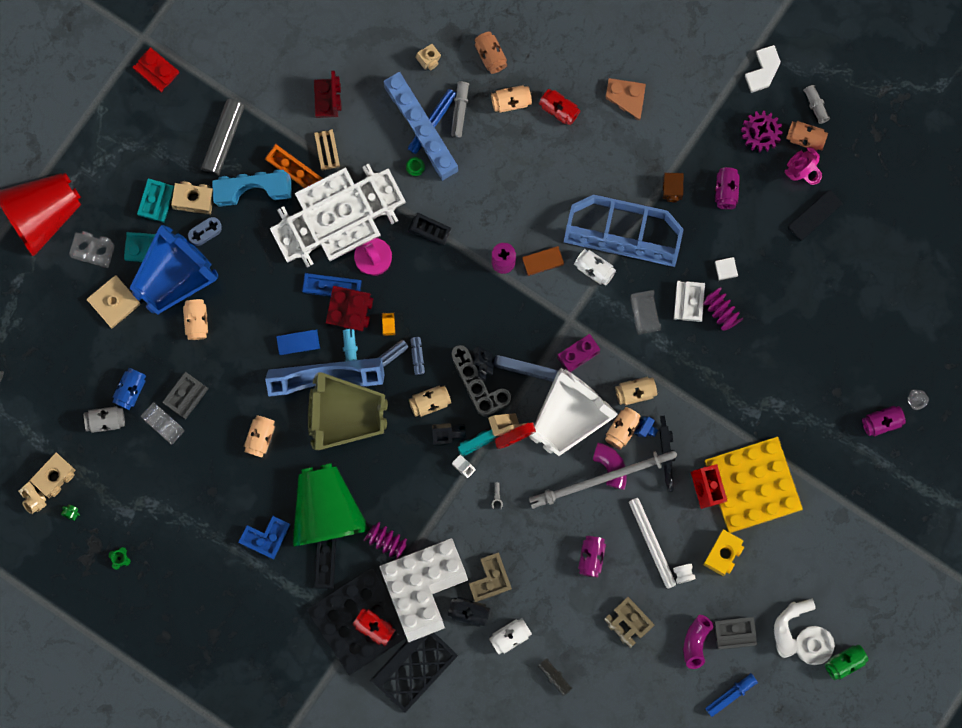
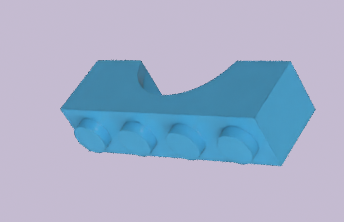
M274 170L270 174L257 172L253 176L239 174L236 178L223 176L219 177L218 180H212L213 201L218 207L237 205L240 196L251 188L265 189L273 200L292 198L291 176L284 170Z

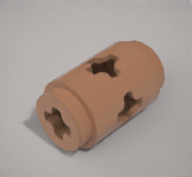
M485 32L475 38V47L486 69L491 74L500 72L507 67V59L495 35H492L491 32Z
M792 121L786 139L791 140V143L822 151L828 133L824 132V129L799 121L797 123ZM808 127L812 128L811 132L807 131ZM804 139L807 140L806 145L803 144Z

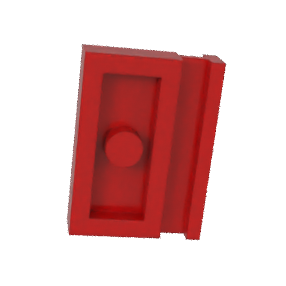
M151 47L138 60V63L133 66V69L161 93L179 74V70Z

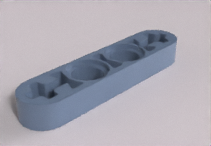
M498 355L495 356L493 366L551 382L554 381L558 370Z

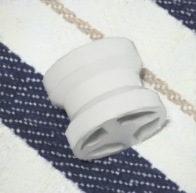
M692 564L673 568L674 573L677 574V584L696 579L695 575L692 574Z

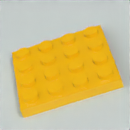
M778 437L704 460L706 467L718 465L728 501L719 504L729 533L803 510Z

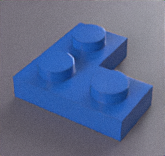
M273 516L265 533L247 525L238 543L274 560L291 524Z

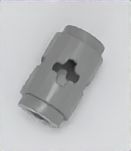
M114 406L88 410V412L84 413L86 431L94 433L116 430L125 426L123 408Z

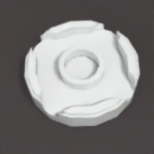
M818 626L807 627L796 638V653L807 664H823L833 654L835 647L834 639L830 632Z

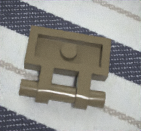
M629 597L614 609L618 615L615 620L610 614L604 619L609 625V629L611 631L614 630L620 636L622 643H626L630 648L636 643L631 636L636 634L641 639L655 626ZM622 621H624L630 628V630L627 633L619 625Z

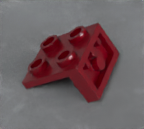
M331 71V79L314 80L316 118L338 117V111H342L340 94H337L341 93L340 77L336 76L335 71Z

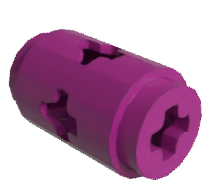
M726 167L719 169V173H717L715 202L720 209H734L736 204H738L740 175L737 169Z
M891 406L881 411L867 414L865 418H862V423L868 436H877L887 431L901 428L906 423L900 406ZM884 417H886L887 421H885L884 425H882V421H884Z
M586 536V539L583 540L578 566L580 575L598 578L604 559L605 539ZM583 553L587 554V558L583 557Z

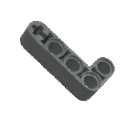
M462 345L454 347L452 350V361L477 413L480 416L487 417L508 407L511 401L509 391L498 389L489 394L483 380L478 377V370L468 349ZM457 352L464 354L465 363L463 365L460 357H457ZM467 368L474 371V374L470 377H466L463 374V371ZM473 386H480L482 391L479 394H474L471 391ZM503 394L507 396L508 400L505 403H500L497 401V397ZM488 403L490 409L482 411L479 408L480 404Z

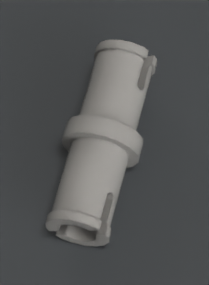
M815 85L806 87L804 92L810 102V109L814 111L818 119V123L827 122L830 117L825 110L824 101L820 99Z

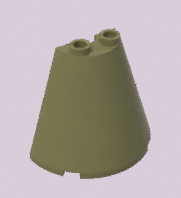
M322 372L315 374L312 381L315 384V388L310 389L308 405L309 435L313 436V440L310 443L314 450H322L384 433V430L387 428V419L383 418V411L387 410L388 406L385 394Z

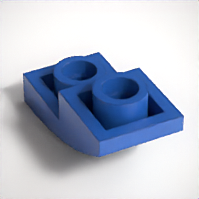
M317 330L276 336L279 355L320 349Z

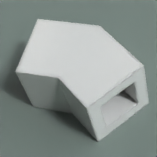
M461 455L452 463L466 478H469L476 470Z

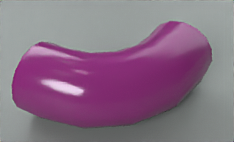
M597 443L593 461L603 464L608 473L626 467L623 458L615 449L605 444ZM627 475L607 481L606 485L625 490Z
M698 615L695 618L684 640V659L686 666L690 669L700 668L705 663L703 644L706 636L713 629V624L704 615Z

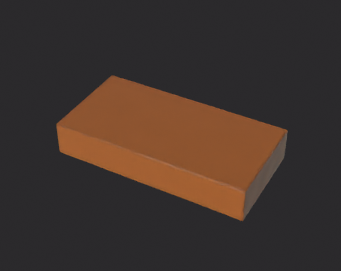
M558 246L522 257L528 276L564 265Z

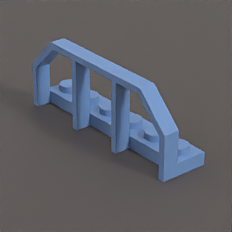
M592 195L572 204L564 243L675 267L683 228L667 210ZM592 204L610 207L605 233L571 226L574 213ZM614 208L643 215L638 240L608 234ZM647 216L661 218L668 223L678 235L676 248L642 241Z

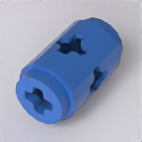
M128 368L127 372H124L113 395L112 403L127 410L134 407L146 382L144 380L146 375Z

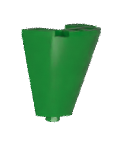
M332 463L321 465V470L313 471V467L302 469V474L298 475L293 536L294 547L369 531V526L337 467H332Z

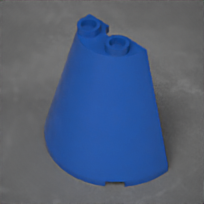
M165 225L159 227L130 286V289L133 291L132 295L138 300L143 299L147 303L146 308L151 313H156L157 315L218 279L217 271L210 269L212 264L181 234L174 235L171 233L173 230Z

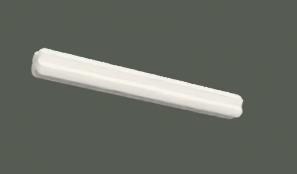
M634 498L629 501L630 507L666 588H672L676 585L674 577L639 498Z

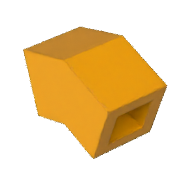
M382 313L383 336L395 335L394 313Z

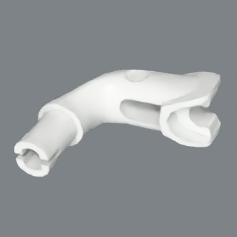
M812 598L798 603L795 601L790 603L776 618L774 635L777 643L776 648L781 657L786 658L797 652V642L791 636L788 621L799 617V614L815 610Z

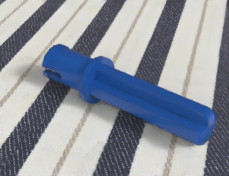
M750 673L739 683L735 682V686L705 708L707 713L711 717L739 696H744L747 690L758 684V681Z

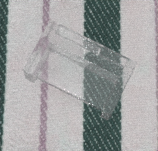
M654 290L631 294L630 300L637 334L660 331L661 324L658 321L654 302Z

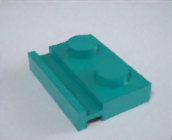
M148 178L137 215L164 223L173 196L174 185H168Z
M127 232L124 260L143 262L156 234Z
M492 429L489 431L485 430L479 433L476 438L460 443L458 451L464 457L493 442L496 436L493 435Z

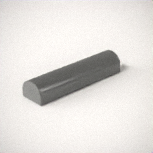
M232 99L226 100L201 167L202 171L217 176L220 175L245 108L242 103Z

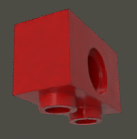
M717 464L691 471L701 509L728 502Z

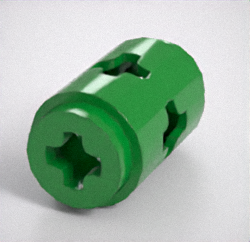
M852 645L828 659L825 667L833 680H841L865 666V663L869 660L866 652L860 645Z

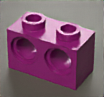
M588 334L559 353L557 359L564 369L572 372L598 355L600 348L592 336Z

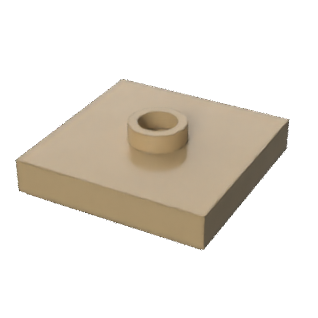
M116 275L87 298V301L111 329L141 305Z

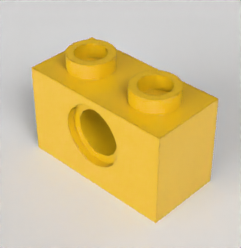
M723 529L703 565L722 576L726 572L730 574L735 565L732 562L735 556L739 557L744 549V546H742L743 540ZM727 549L730 552V557L728 559L722 558L720 550Z

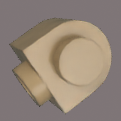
M431 44L419 51L415 58L425 70H432L439 64L438 60L441 54Z

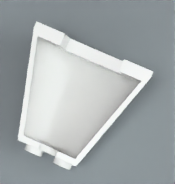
M560 368L534 424L536 433L529 437L537 444L542 442L544 444L543 448L550 454L554 452L560 456L618 414L581 379L566 369Z

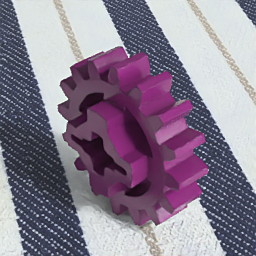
M756 111L754 117L748 116L749 121L744 120L743 125L745 127H742L741 132L745 134L742 135V139H747L745 145L751 144L752 151L758 148V152L761 153L762 148H764L768 152L769 146L774 149L776 147L775 142H780L781 139L778 136L783 134L779 130L782 124H777L778 118H771L772 113L766 116L765 111L761 115ZM770 124L772 125L774 131L770 129ZM764 126H766L764 129V133L761 134L760 137H758L759 131L763 129Z

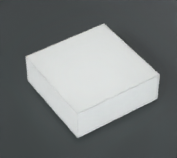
M734 257L715 261L719 281L738 277Z

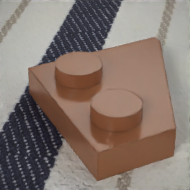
M609 78L606 99L617 104L623 111L633 115L635 119L640 120L646 84Z

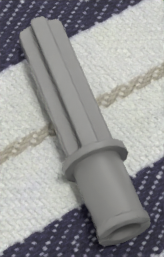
M463 81L457 82L456 98H454L455 107L451 128V136L454 138L462 137L466 103H468L469 83Z

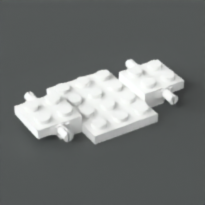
M366 164L362 168L367 177L354 184L347 169L344 168L296 192L295 195L303 211L289 216L285 207H281L284 215L279 208L277 211L282 220L279 224L270 228L287 263L296 258H302L306 267L313 265L314 263L309 254L322 246L329 261H332L381 236L373 219L381 215H387L391 224H394V221L395 223L399 220L394 210L405 204L406 201L389 168L380 173H373L370 164Z

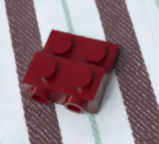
M333 286L326 323L364 331V327L368 328L370 317L367 316V311L372 308L374 298H371V293Z

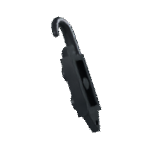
M665 415L660 416L662 454L674 451L671 450L670 442H673V433L669 431L666 425ZM675 458L663 462L665 482L669 492L674 490L671 466Z

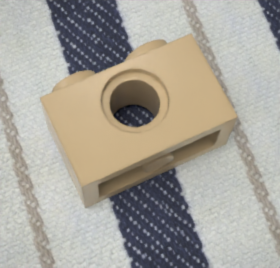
M184 181L180 182V184L175 183L172 208L174 210L211 215L213 188L205 184L192 186L191 183ZM191 194H198V198L195 201L188 199Z
M56 452L32 477L30 482L48 498L51 496L55 497L61 491L60 487L64 482L68 483L74 477L76 470ZM53 472H58L59 474L56 481H50V475Z

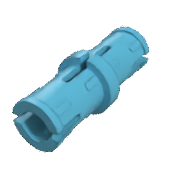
M342 330L344 347L342 349L345 352V361L357 360L356 351L358 346L355 344V330Z

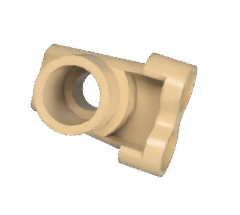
M30 481L18 490L22 497L26 499L22 504L30 514L36 511L39 512L46 506L45 496L41 492L37 493Z

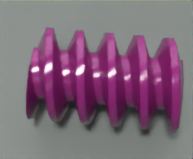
M499 243L492 250V267L500 274L511 272L516 261L515 249L508 243Z
M720 287L709 294L703 304L705 306L710 305L708 308L709 312L715 311L712 317H719L717 324H723L721 329L725 331L734 327L743 318L737 319L740 313L732 312L735 306L728 307L731 300H723L726 293L720 295L719 292L722 290Z
M380 522L372 526L364 541L370 538L369 545L377 542L376 549L383 546L382 553L385 554L387 551H390V558L396 554V560L399 559L407 546V539L404 538L402 541H399L400 534L393 537V530L386 533L387 526L380 529Z

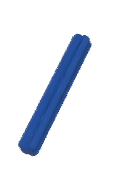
M450 89L446 91L428 117L434 128L452 104L454 98H456V93ZM417 136L414 137L408 146V150L414 154H417L422 147Z

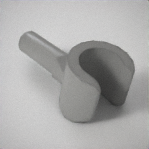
M498 482L495 483V495L491 504L493 509L495 501L501 503V509L503 507V502L500 500Z

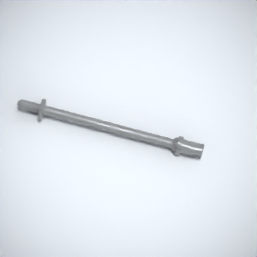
M655 451L653 458L556 491L547 489L545 493L529 497V501L532 503L531 507L535 509L548 503L549 505L554 504L557 498L657 465L660 469L662 468V462L676 458L677 453L671 451L658 456Z

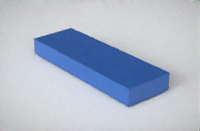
M305 273L302 293L331 296L333 286L360 291L362 281Z

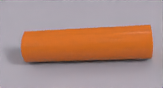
M277 144L274 145L265 158L266 161L277 169L287 172L291 179L303 188L323 179Z

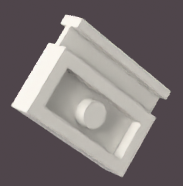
M677 281L674 320L702 322L705 283Z

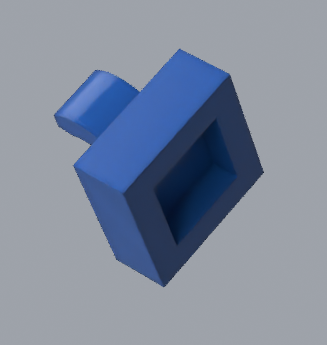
M642 416L634 434L639 437H646V435L655 437L658 429L652 426L655 420L648 416Z

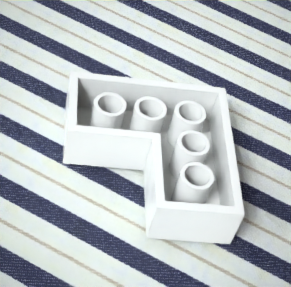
M452 538L379 566L408 642L445 628L432 594L468 581Z

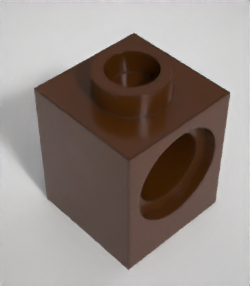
M664 173L663 199H667L668 202L682 200L684 173Z

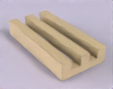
M333 129L327 132L314 133L321 170L340 167ZM327 136L331 137L335 164L331 162ZM320 137H323L328 165H324Z

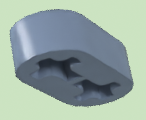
M215 217L208 218L189 231V241L195 246L206 243L221 232V222ZM210 223L218 224L215 231L210 229L206 232L210 228ZM202 232H204L202 235H200L199 241H197V239L192 240L194 238V233H197L199 235Z

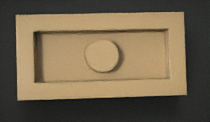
M516 413L494 415L488 418L494 436H501L524 425L519 424Z

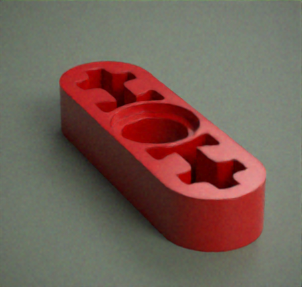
M534 423L521 425L494 439L497 449L513 445L536 433Z

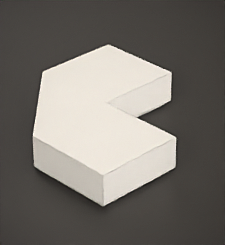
M774 45L756 51L762 69L745 74L751 93L769 87L781 63Z

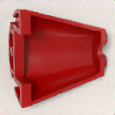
M66 173L52 175L0 190V207L32 256L38 253L81 205L78 200L81 196L76 188H70L69 183L71 181Z

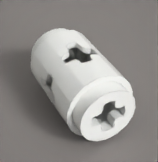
M586 249L580 253L574 263L579 271L600 285L604 284L606 286L616 272L613 265ZM596 259H597V260H599V259L602 260V261H601L602 263L597 264ZM592 270H594V271H593V274H594L595 276H593V275L590 276L587 271L591 272Z
M523 618L519 620L515 619L494 632L489 640L498 654H505L528 640L532 633ZM511 633L513 638L509 639L508 634Z

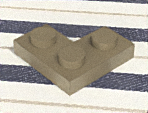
M499 552L480 559L486 578L469 583L475 602L512 590Z

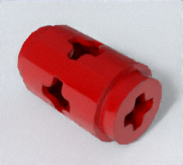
M548 89L539 102L543 110L554 115L555 118L564 124L571 125L580 113V109H578L575 103L565 99L556 90ZM557 104L561 105V106L563 107V109H562V110L558 109V108L556 107V105H557Z
M364 608L352 624L356 627V630L365 636H369L377 644L386 646L396 631L392 628L393 625L384 619H380L378 615L369 609L365 610ZM378 623L379 630L371 632L369 624Z

